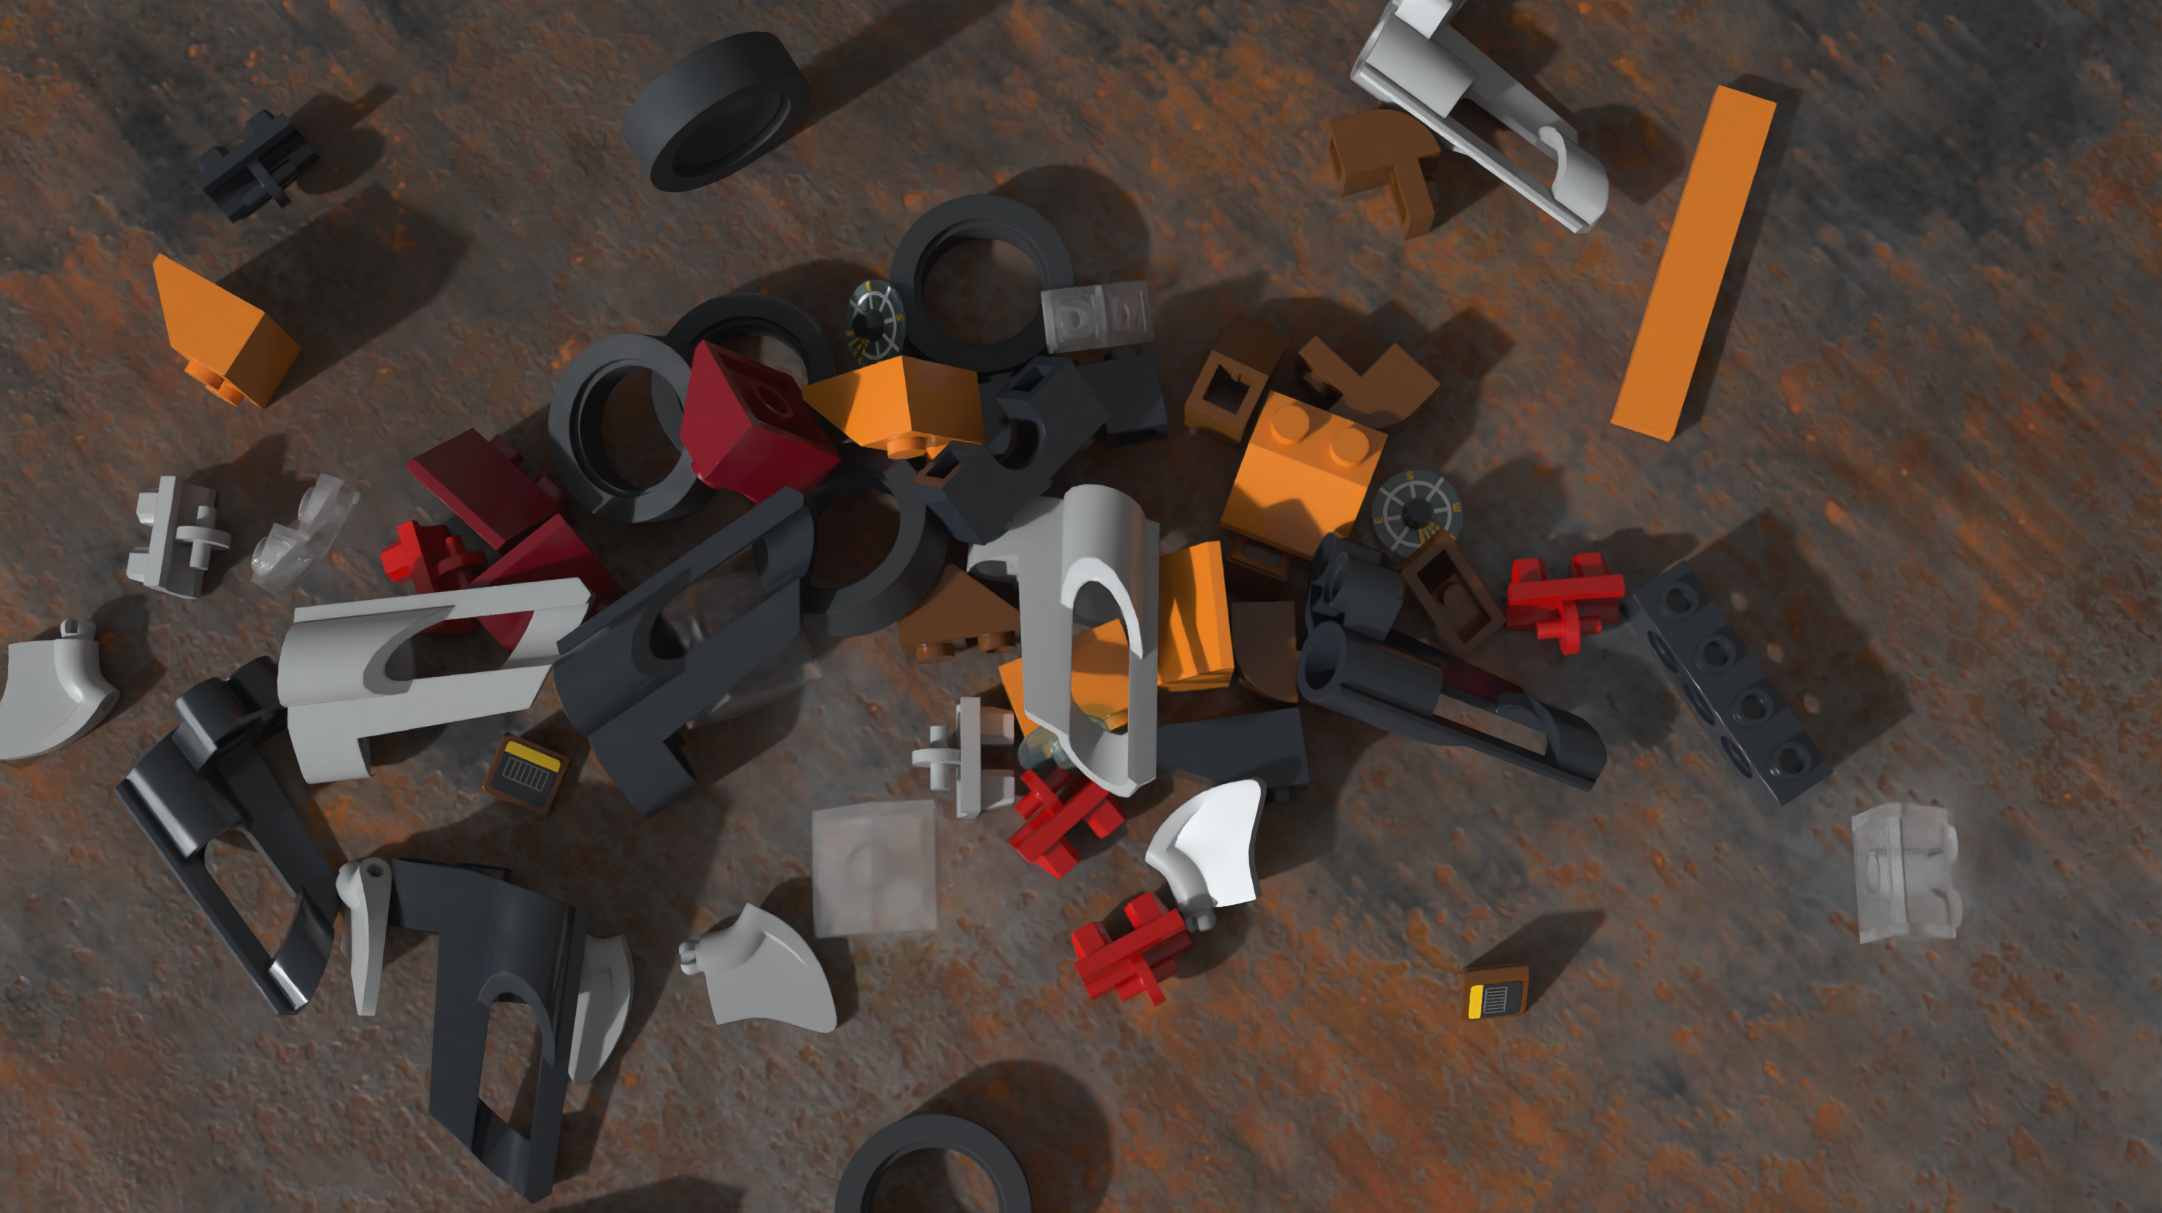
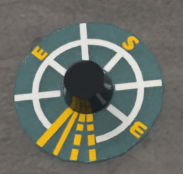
M867 280L857 287L849 300L846 313V337L850 351L858 364L863 367L898 357L902 352L906 336V315L901 298L893 286L883 280Z
M1406 470L1391 476L1378 489L1372 503V525L1378 539L1391 552L1408 558L1441 528L1448 531L1455 542L1463 525V505L1456 489L1444 477L1428 470Z

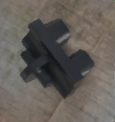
M262 109L246 121L244 132L249 138L234 150L229 152L225 146H213L197 158L201 174L195 178V181L233 224L269 196H272L282 209L292 203V200L282 187L320 158L284 113L276 117L268 110Z

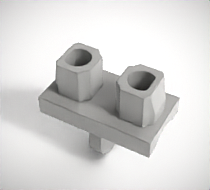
M161 476L159 488L139 492L136 514L139 517L140 523L151 526L153 529L150 547H136L134 551L130 552L127 576L130 579L143 582V586L177 597L200 599L204 570H208L211 550H228L231 548L232 535L215 529L217 509L214 508L216 491L189 484L178 476Z
M961 697L960 704L956 706V749L949 748V726H931L930 748L912 752L913 766L930 768L931 790H949V768L956 767V818L975 819L981 810L1007 807L1014 803V770H981V747L1013 746L1014 711L995 707H980V697Z

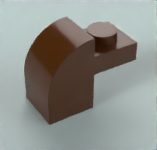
M1372 109L1329 120L1325 145L1341 197L1388 185L1404 239L1408 240L1427 235L1435 217V212L1440 211V198L1436 183L1431 175L1423 177V175L1434 173L1441 153L1440 147L1432 133L1412 116L1390 109Z
M1315 335L1298 352L1294 369L1300 374L1297 377L1298 383L1310 397L1321 404L1328 400L1333 405L1327 412L1388 434L1386 440L1403 432L1434 401L1441 385L1396 343L1361 377Z
M1295 601L1231 603L1228 616L1234 673L1238 681L1252 697L1269 707L1279 710L1295 708L1298 703L1297 668L1301 651H1296Z

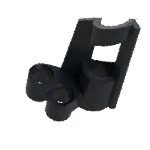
M788 486L783 487L556 642L560 656L554 662V680L560 703L567 718L580 734L588 737L595 756L602 767L636 810L646 818L653 817L702 784V782L697 781L695 773L681 749L686 743L681 734L675 731L773 655L804 628L803 592L808 587L815 568L819 536L818 513L815 502ZM762 537L766 542L769 557L768 582L762 603L688 653L678 633L661 610L671 598Z
M1330 531L1324 536L1313 557L1308 580L1305 620L1309 636L1304 642L1297 668L1298 687L1303 698L1319 706L1410 740L1440 746H1467L1588 793L1592 790L1607 763V754L1598 732L1584 718L1527 696L1522 687L1391 628L1404 600L1398 597L1401 584L1398 564L1391 561L1384 550L1338 532ZM1440 694L1539 732L1545 729L1547 736L1545 755L1433 714Z
M265 655L243 665L225 681L220 677H212L197 684L179 697L172 705L171 710L181 723L180 726L170 732L146 754L113 791L276 1015H298L310 1002L325 971L334 942L335 929L333 924L343 901L336 891V877L256 749L288 727V707L282 706L278 697V667L270 656ZM228 829L239 830L247 836L296 903L289 929L273 958L270 957L205 868V850L208 842Z
M392 858V881L387 924L439 932L429 1115L458 1139L480 1163L524 1200L534 1204L552 1194L590 912L511 884L513 870L509 868L473 863L450 864L424 859ZM493 1002L528 1004L539 1022L543 1045L530 1141L509 1126L479 1097L490 1008Z

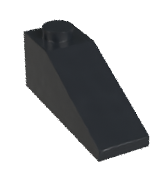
M1297 707L1157 726L1156 769L1210 788L1236 780L1259 777L1264 780L1267 786L1264 807L1297 802L1296 792L1307 790L1311 783L1300 709ZM1127 730V731H1120V732H1113V734L1123 735V734L1127 733L1128 730Z

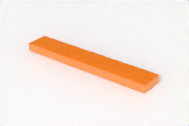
M1718 85L1715 90L1610 423L1667 442L1674 436L1777 103Z

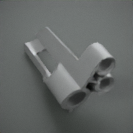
M1390 0L1378 24L1362 48L1351 71L1350 79L1390 109L1417 119L1432 133L1438 143L1452 151L1469 155L1574 233H1589L1606 211L1609 199V181L1604 166L1597 158L1578 145L1577 130L1449 25V22L1467 0ZM1462 98L1471 99L1558 163V170L1551 188L1546 187L1450 117L1449 113L1457 102Z
M1083 484L1072 487L1065 493L1064 499L1038 496L1029 500L1012 517L1011 527L999 539L987 543L985 546L968 543L967 574L970 572L982 579L1013 584L1012 589L1019 590L1024 710L1027 718L1055 733L1061 747L1071 761L1088 778L1109 792L1129 798L1140 786L1156 778L1160 523L1145 519L1141 506L1130 496L1119 490L1103 485ZM1119 618L1122 626L1127 624L1129 635L1128 732L1123 735L1113 734L1101 728L1080 709L1071 693L1073 622L1089 627H1098Z
M579 577L295 608L294 622L286 634L281 650L277 686L280 704L288 707V730L305 781L308 784L375 776V774L370 773L371 747L369 736L529 709L535 702L549 673L554 669L555 660L560 656L556 642L584 623L595 601L596 594L589 590ZM534 610L533 617L523 637L499 670L415 679L416 664L412 636L421 630L443 620Z

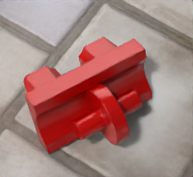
M410 520L397 526L400 539L380 553L385 573L392 582L407 583L413 580L417 595L462 590L474 580V576L489 568L486 554L482 551L466 552L461 536H450L446 525L421 526L416 520ZM475 617L443 620L421 630L413 636L424 637L437 633L465 635L478 629Z
M1601 552L1578 554L1576 557L1571 558L1568 566L1569 578L1556 580L1548 579L1545 561L1539 558L1516 559L1512 564L1510 583L1503 612L1507 620L1504 623L1505 630L1507 632L1536 629L1537 639L1558 638L1564 655L1578 654L1580 636L1601 634V623L1618 622L1620 598L1625 595L1626 591L1623 574L1611 575Z
M1058 765L1043 780L1028 768L1020 776V779L1030 792L1013 808L1025 821L1029 820L1006 841L1030 864L1036 862L1057 879H1061L1082 858V855L1064 836L1068 830L1082 819L1094 834L1102 839L1124 822L1126 815L1115 796L1092 781L1083 772L1066 785L1072 777L1061 765ZM1039 808H1041L1033 817H1031Z
M1149 891L1130 901L1124 908L1127 918L1134 928V931L1112 942L1102 921L1091 922L1071 934L1078 961L1073 964L1092 1001L1115 989L1123 1003L1144 991L1154 1007L1166 1001L1158 984L1180 972L1173 958L1193 948V944L1177 909L1175 908L1169 912L1160 899L1153 892Z

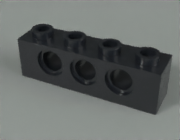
M1685 560L1632 593L1619 606V610L1763 815L1784 806L1834 772Z

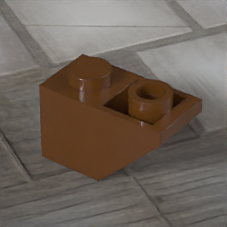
M1236 314L1212 349L1185 404L1183 424L1239 450L1292 339Z
M954 564L943 565L935 583L926 596L914 609L897 621L901 648L905 657L917 656L919 664L949 661L955 658L954 650L978 646L980 654L985 655L1015 650L1017 648L1016 641L1021 640L1020 612Z

